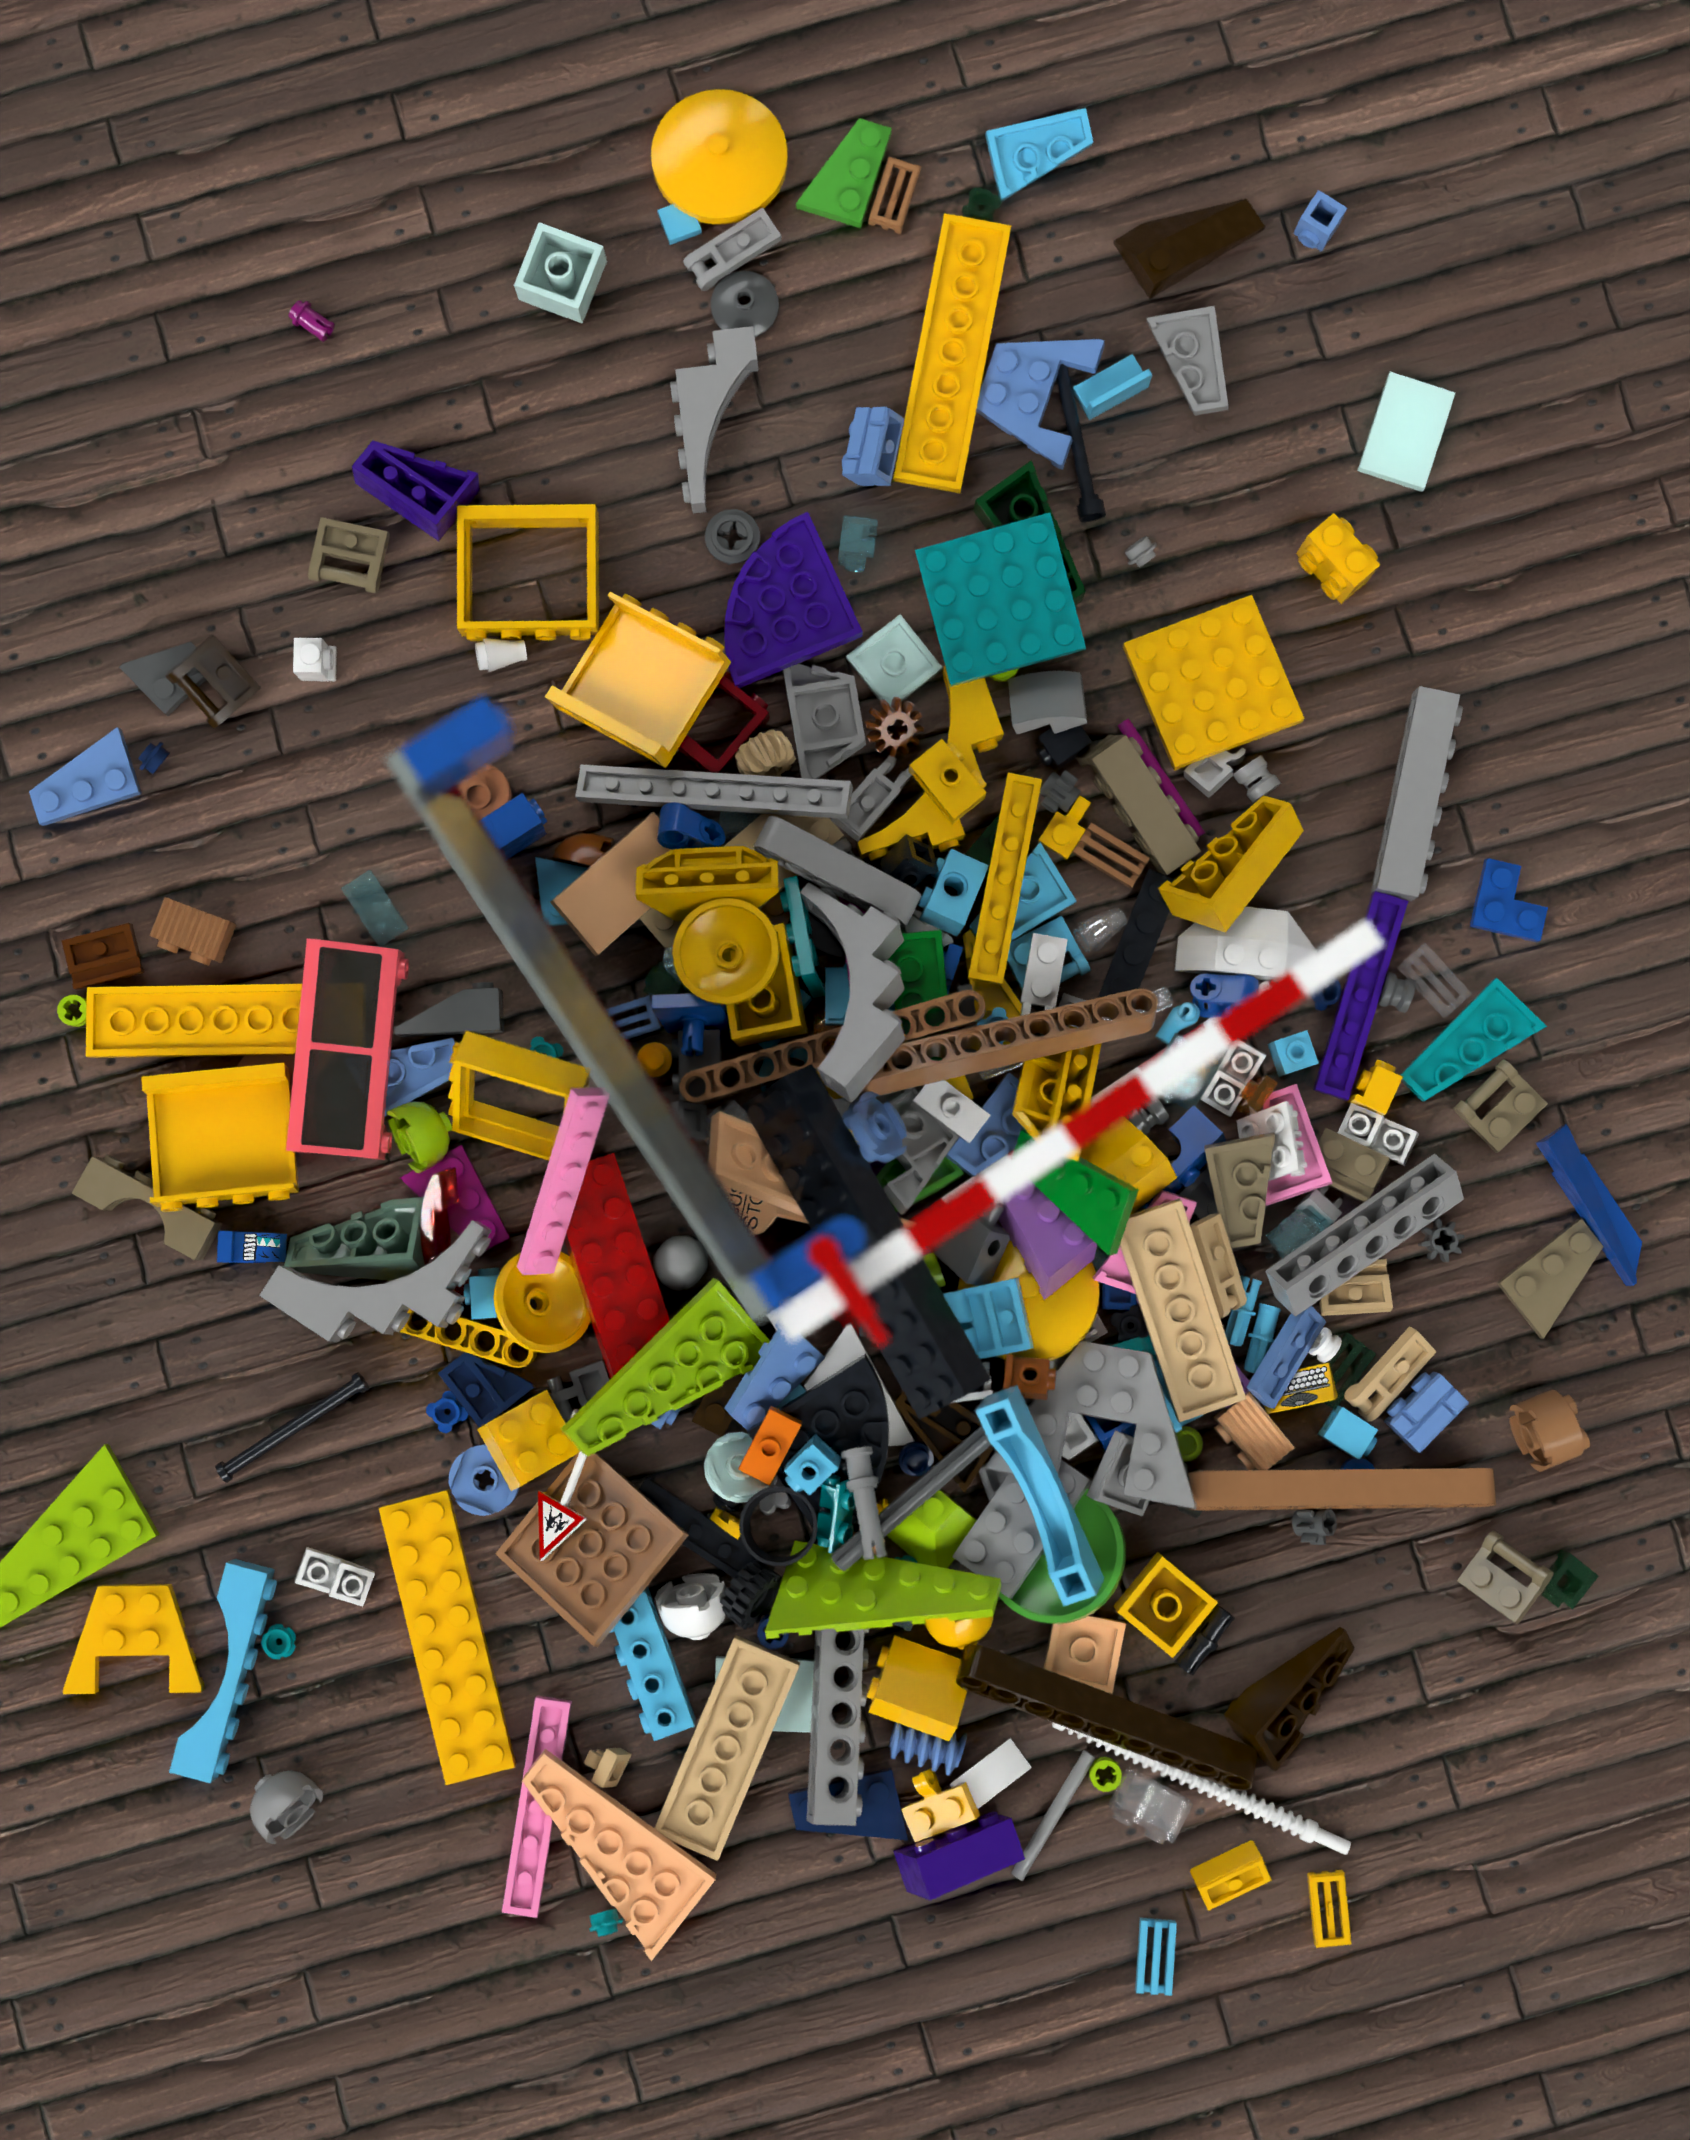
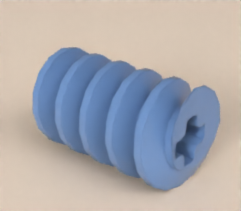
M895 1722L889 1742L891 1759L895 1760L900 1751H904L905 1763L908 1764L913 1756L917 1755L918 1767L922 1768L926 1761L930 1759L933 1772H936L941 1763L945 1764L946 1775L950 1776L955 1767L957 1768L960 1763L967 1733H963L959 1740L956 1741L955 1731L950 1741H946Z

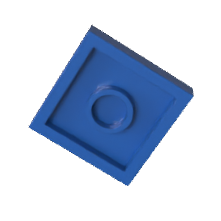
M693 993L652 995L651 1009L667 1033H678L679 1030H683L681 1048L683 1055L693 1056V1050L696 1051V1056L704 1054V1030L720 1029L721 1031H730L726 1005L704 1001Z

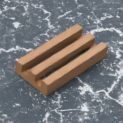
M892 157L888 158L868 220L869 225H881L882 229H894L895 233L901 234L921 173V166ZM893 168H899L885 216H879ZM906 172H912L897 221L892 220Z
M1090 823L1072 853L1132 889L1150 860L1146 855L1093 823ZM1092 834L1138 861L1139 864L1137 866L1091 839L1090 836ZM1084 846H1089L1133 874L1130 878L1083 850Z

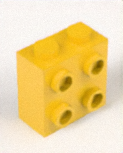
M1333 513L1307 535L1296 554L1299 557L1298 562L1308 574L1314 573L1322 582L1321 588L1330 599H1337L1340 604H1343L1368 582L1380 566V563L1377 561L1378 556L1368 544L1362 545L1353 535L1355 531L1351 524L1344 518L1339 519Z

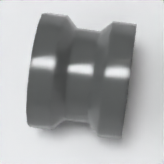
M1387 972L1378 1005L1383 1007L1388 1005L1395 1006L1399 1012L1406 1013L1414 996L1416 980L1411 978L1402 980L1397 978L1396 974Z

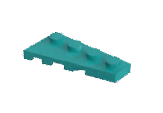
M1496 977L1400 1074L1403 1076L1401 1082L1421 1101H1426L1547 1026Z

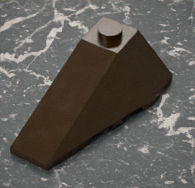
M1243 199L1142 223L1114 240L1113 244L1148 298L1152 299L1264 230L1265 225L1248 199Z
M1341 1627L1337 1628L1246 1688L1238 1698L1231 1702L1224 1714L1234 1733L1247 1745L1256 1749L1258 1756L1274 1771H1277L1298 1746L1304 1736L1299 1731L1309 1713L1315 1716L1321 1707L1318 1704L1320 1694L1325 1687L1334 1685L1353 1653L1355 1647L1346 1630Z

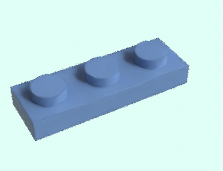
M1312 1306L1296 1317L1292 1313L1289 1315L1246 1387L1266 1407L1272 1409L1276 1407L1326 1324L1325 1319Z

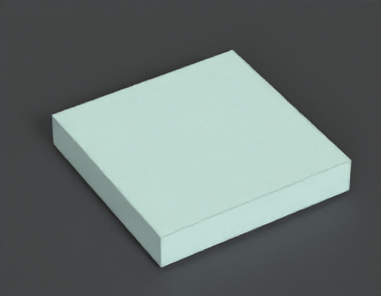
M901 614L846 655L848 662L878 700L885 699L890 707L894 696L899 697L902 702L943 669Z

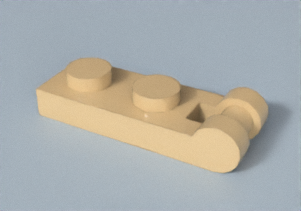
M1221 1213L1210 1214L1191 1224L1190 1227L1220 1319L1230 1313L1231 1309L1237 1310L1243 1307L1247 1302V1297Z
M1409 1326L1363 1379L1346 1390L1345 1399L1351 1406L1359 1408L1358 1413L1366 1421L1376 1420L1436 1353L1435 1349L1416 1329ZM1374 1391H1376L1377 1393L1374 1395V1397L1369 1399L1371 1394Z

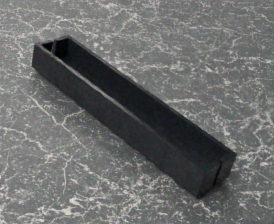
M812 1064L782 1077L766 1088L765 1091L760 1092L742 1105L814 1233L838 1218H850L857 1221L864 1230L865 1244L862 1251L852 1258L855 1262L905 1228L869 1163L861 1155L856 1140L845 1125L840 1112ZM919 1256L865 1293L876 1310L874 1316L889 1337L885 1344L878 1345L919 1419L968 1395L991 1380L922 1256Z

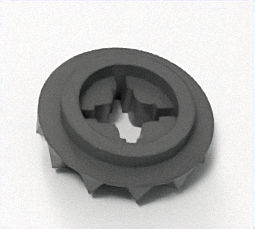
M728 509L719 512L709 521L705 531V542L707 549L716 560L725 562L728 565L744 563L754 551L756 552L760 543V532L757 523L749 514L737 509ZM733 524H736L737 535L743 537L742 541H736L732 550H730L728 540L722 538V536L729 535L731 530H733Z

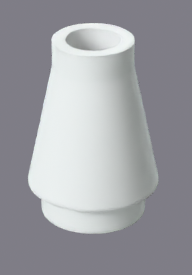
M483 638V642L475 643L479 671L488 670L489 673L527 660L524 640Z

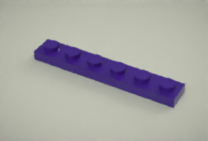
M1378 891L1372 892L1364 920H1368L1384 945L1349 968L1313 1091L1345 1101L1349 1100L1406 911L1407 900Z

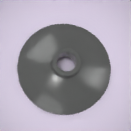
M739 271L724 277L715 287L711 297L712 316L721 330L753 326L754 335L757 337L765 333L773 325L778 315L779 300L774 286L764 276L755 272ZM741 296H748L751 301L747 305H741L738 299Z

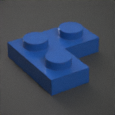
M1487 858L1483 863L1469 927L1539 942L1541 941L1548 907L1515 900L1514 897L1521 866Z

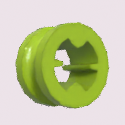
M78 995L64 997L57 1006L59 1019L73 1027L86 1025L87 999ZM78 1002H80L79 1010L82 1012L80 1018L73 1016V1020H71L69 1017L72 1012L68 1007L71 1004L77 1006Z
M1106 1756L1099 1757L1094 1760L1089 1769V1778L1095 1788L1103 1792H1110L1119 1786L1122 1772L1117 1762L1112 1758ZM1107 1766H1111L1113 1769L1110 1771L1114 1778L1112 1780L1105 1779L1103 1783L1099 1782L1098 1779L1100 1777L1096 1773L1098 1768L1105 1770Z

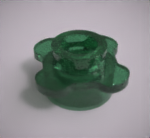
M980 187L972 188L969 193L968 204L962 208L963 217L993 222V214L1001 206L1000 197ZM983 204L985 208L981 210L978 206Z

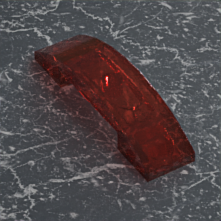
M449 1167L433 1174L424 1195L420 1235L425 1266L433 1262L451 1246L448 1207L459 1202L456 1167ZM468 1280L461 1287L456 1286L454 1290L464 1296V1285L468 1284ZM465 1300L461 1304L463 1307L467 1306L465 1305Z

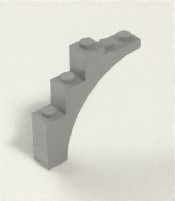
M808 882L800 892L806 909L822 921L840 942L846 954L850 971V997L845 1020L832 1049L818 1067V1071L824 1085L852 1103L906 1039L901 1027V1019L895 1013L888 1010L905 990L900 976V969L888 960L902 944L904 938L899 920L890 912L884 911L882 913L871 906L863 914L854 905L848 904L846 906L839 902L834 893L825 887L819 889Z
M472 1220L456 1242L433 1262L408 1276L384 1284L362 1287L335 1286L314 1280L291 1267L278 1265L259 1296L329 1342H339L341 1338L343 1340L346 1339L355 1327L356 1322L353 1320L355 1316L380 1333L393 1335L395 1331H401L410 1317V1314L407 1313L409 1308L437 1327L447 1328L449 1324L453 1325L459 1319L464 1310L461 1304L466 1297L454 1289L456 1286L461 1287L466 1282L471 1273L469 1266L476 1255L480 1257L489 1246L491 1239L488 1236L492 1229L481 1222Z

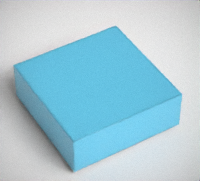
M673 204L657 210L670 245L702 234L698 219L683 213Z

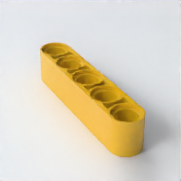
M410 1308L407 1312L410 1314V1317L402 1330L399 1331L514 1368H521L531 1364L537 1356V1352L529 1350L528 1356L524 1361L514 1359L511 1349L516 1342L508 1336L503 1328L463 1315L456 1321L461 1326V1335L457 1340H451L446 1336L445 1327H437L429 1321L424 1329L419 1330L415 1328L411 1321L414 1311ZM483 1331L492 1333L495 1338V1345L490 1351L483 1350L478 1344V1337Z

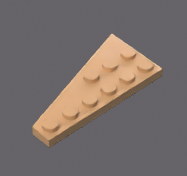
M544 1749L524 1775L522 1782L545 1814L550 1816L561 1831L562 1838L568 1846L571 1845L580 1857V1863L611 1906H615L626 1921V1927L632 1935H636L645 1948L644 1952L652 1961L716 1880V1873L547 1749Z

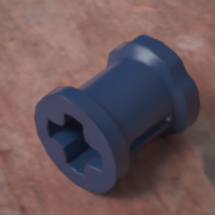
M767 1614L761 1619L758 1626L757 1637L759 1642L768 1649L781 1648L787 1642L789 1633H781L782 1636H779V1638L767 1639L765 1626L770 1617V1614Z

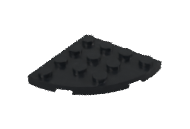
M864 1354L779 1408V1410L803 1421L776 1473L784 1487L791 1488L785 1480L787 1476L784 1472L786 1463L815 1434L840 1457L841 1452L849 1449L872 1447L873 1454L870 1455L874 1476L878 1477V1482L880 1483L889 1445V1417L882 1385L867 1355ZM763 1420L748 1429L747 1433L752 1440ZM842 1458L839 1469L831 1474L839 1476L840 1482L849 1479L846 1460ZM812 1467L803 1468L810 1476L816 1473ZM821 1485L810 1496L804 1490L801 1492L812 1505L817 1519L819 1512L830 1513L831 1509L819 1506ZM790 1494L813 1527V1517L806 1503L799 1497ZM856 1506L853 1509L852 1525L858 1520Z

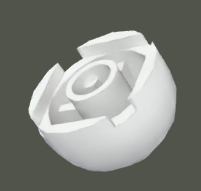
M707 1573L690 1574L682 1577L685 1582L683 1584H678L674 1587L672 1581L665 1584L657 1591L655 1600L663 1624L670 1632L692 1640H701L708 1637L724 1621L725 1613L722 1610L723 1604L720 1601L722 1597L726 1596L724 1594L726 1587L724 1581L720 1583L717 1575Z

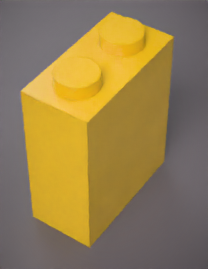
M894 1635L889 1647L882 1646L876 1666L882 1669L879 1678H872L866 1695L867 1698L872 1699L868 1712L950 1741L958 1726L967 1690L961 1688L956 1683L961 1659Z

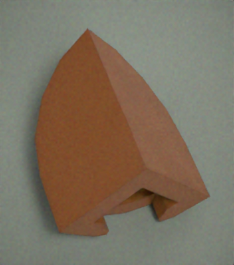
M578 833L563 840L556 847L552 858L590 867L612 848L614 838L595 833Z

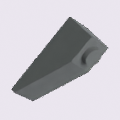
M492 982L473 983V989H463L394 1027L395 1035L399 1037L462 1035L466 1031L476 1034L504 1033L503 991L499 988H494Z

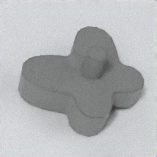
M776 1475L769 1487H784V1485ZM783 1492L768 1495L759 1502L760 1510L769 1516L775 1512L777 1507L781 1509L789 1508L791 1499L787 1495L788 1493Z

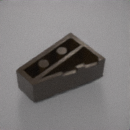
M903 1389L894 1401L895 1406L939 1461L982 1425L978 1415L959 1402L951 1403L919 1419ZM992 1445L953 1477L964 1493L994 1449Z

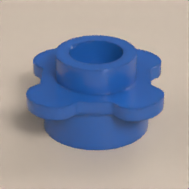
M452 1391L444 1392L440 1400L436 1403L428 1404L426 1408L427 1415L433 1418L434 1422L438 1424L439 1431L442 1433L450 1432L454 1424L458 1421H464L468 1417V1412L459 1404ZM446 1408L450 1409L451 1411L449 1415H445L444 1410Z

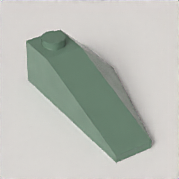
M424 1197L392 1199L381 1203V1208L367 1214H363L362 1211L352 1214L351 1220L334 1226L328 1223L290 1237L284 1266L291 1267L300 1273L389 1281L408 1276L433 1261L435 1247L427 1200Z

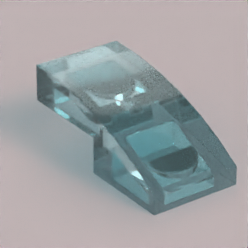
M371 869L341 888L379 947L409 929Z

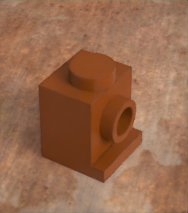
M1006 1354L1003 1390L1018 1385L1023 1398L1048 1400V1390H1055L1056 1369L1050 1368V1359L1017 1357L1012 1354ZM1027 1370L1037 1373V1377L1032 1381L1026 1380L1023 1375Z

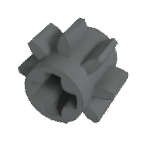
M1066 770L1061 776L1053 771L1040 788L1039 794L1045 797L1041 805L1053 814L1058 808L1067 812L1081 792L1074 786L1078 778Z
M1435 1219L1433 1221L1434 1228L1424 1227L1421 1229L1422 1233L1425 1234L1424 1241L1418 1243V1246L1426 1247L1429 1250L1427 1259H1434L1437 1254H1440L1442 1262H1449L1448 1253L1461 1254L1462 1251L1457 1245L1458 1240L1463 1239L1464 1235L1455 1233L1453 1230L1455 1222H1449L1445 1227H1442L1441 1220ZM1440 1235L1447 1236V1242L1443 1243L1442 1246L1435 1245V1239L1439 1238Z
M1331 1509L1296 1510L1292 1518V1527L1295 1534L1301 1536L1302 1543L1309 1542L1310 1545H1325V1536H1332L1336 1531L1337 1519Z

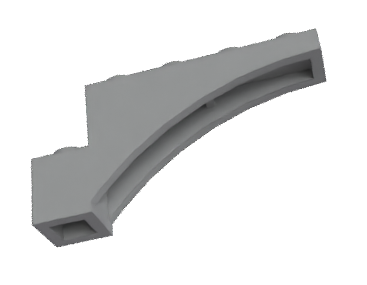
M753 326L712 331L714 343L707 344L710 365L675 369L677 381L670 382L672 402H679L680 415H674L676 436H683L684 448L678 449L680 470L687 469L688 482H682L684 503H691L693 514L707 512L705 491L707 464L719 422L732 397L751 372L759 371Z

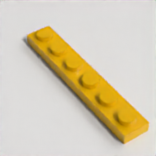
M1009 772L1007 774L968 979L997 985L1003 984L1042 779Z

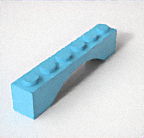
M1018 1385L986 1396L975 1411L989 1442L1008 1464L1027 1499L1041 1537L1049 1575L1063 1606L1096 1596L1105 1578Z
M233 1559L226 1563L217 1594V1600L223 1611L228 1631L229 1655L225 1676L219 1692L208 1711L192 1728L178 1737L169 1773L207 1783L213 1782L219 1777V1774L223 1775L225 1773L230 1754L225 1753L228 1740L234 1739L239 1725V1719L235 1718L238 1704L243 1705L249 1688V1684L244 1683L247 1670L253 1669L258 1655V1649H254L257 1635H262L267 1622V1615L263 1614L266 1600H272L277 1585V1580L272 1579L275 1569L238 1559Z

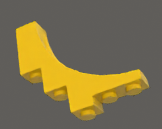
M944 666L943 677L949 698L950 719L947 745L953 743L963 754L965 759L961 762L969 772L976 770L982 777L973 750L978 748L979 753L998 747V741H1001L1004 735L985 678L951 687L946 667ZM924 792L900 818L883 830L857 842V849L862 859L869 857L870 862L882 859L889 852L888 850H891L907 834L921 842V839L927 838L929 846L933 850L939 848L942 853L959 847V841L964 840L965 832L960 819L952 825L928 794Z

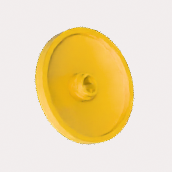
M714 89L702 91L678 102L666 113L659 123L651 148L653 174L658 188L665 199L683 213L698 219L700 222L709 224L736 223L744 220L759 209L766 208L781 189L787 172V143L780 123L773 113L761 102L749 95L733 90Z
M1009 1240L991 1283L1019 1278L1034 1348L1008 1354L1017 1357L1055 1360L1073 1350L1086 1337L1095 1321L1100 1298L1099 1283L1093 1279V1276L1096 1274L1095 1267L1090 1262L1044 1300L1039 1292L1040 1287L1033 1274L1029 1273L1024 1265L1025 1260L1017 1246L1014 1247L1011 1240ZM960 1278L958 1290L978 1285L968 1284ZM1006 1354L997 1356L998 1358L1006 1360Z

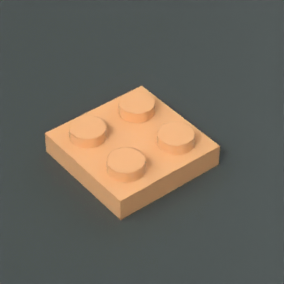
M1089 1615L1070 1623L1052 1624L1044 1669L1112 1694L1126 1623Z

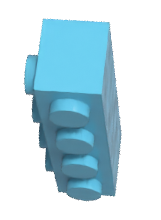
M646 1587L611 1632H615L619 1645L615 1646L618 1661L621 1666L627 1665L631 1679L627 1680L630 1694L633 1700L639 1699L643 1712L639 1713L645 1734L651 1732L653 1740L657 1741L694 1727L696 1717L649 1588Z

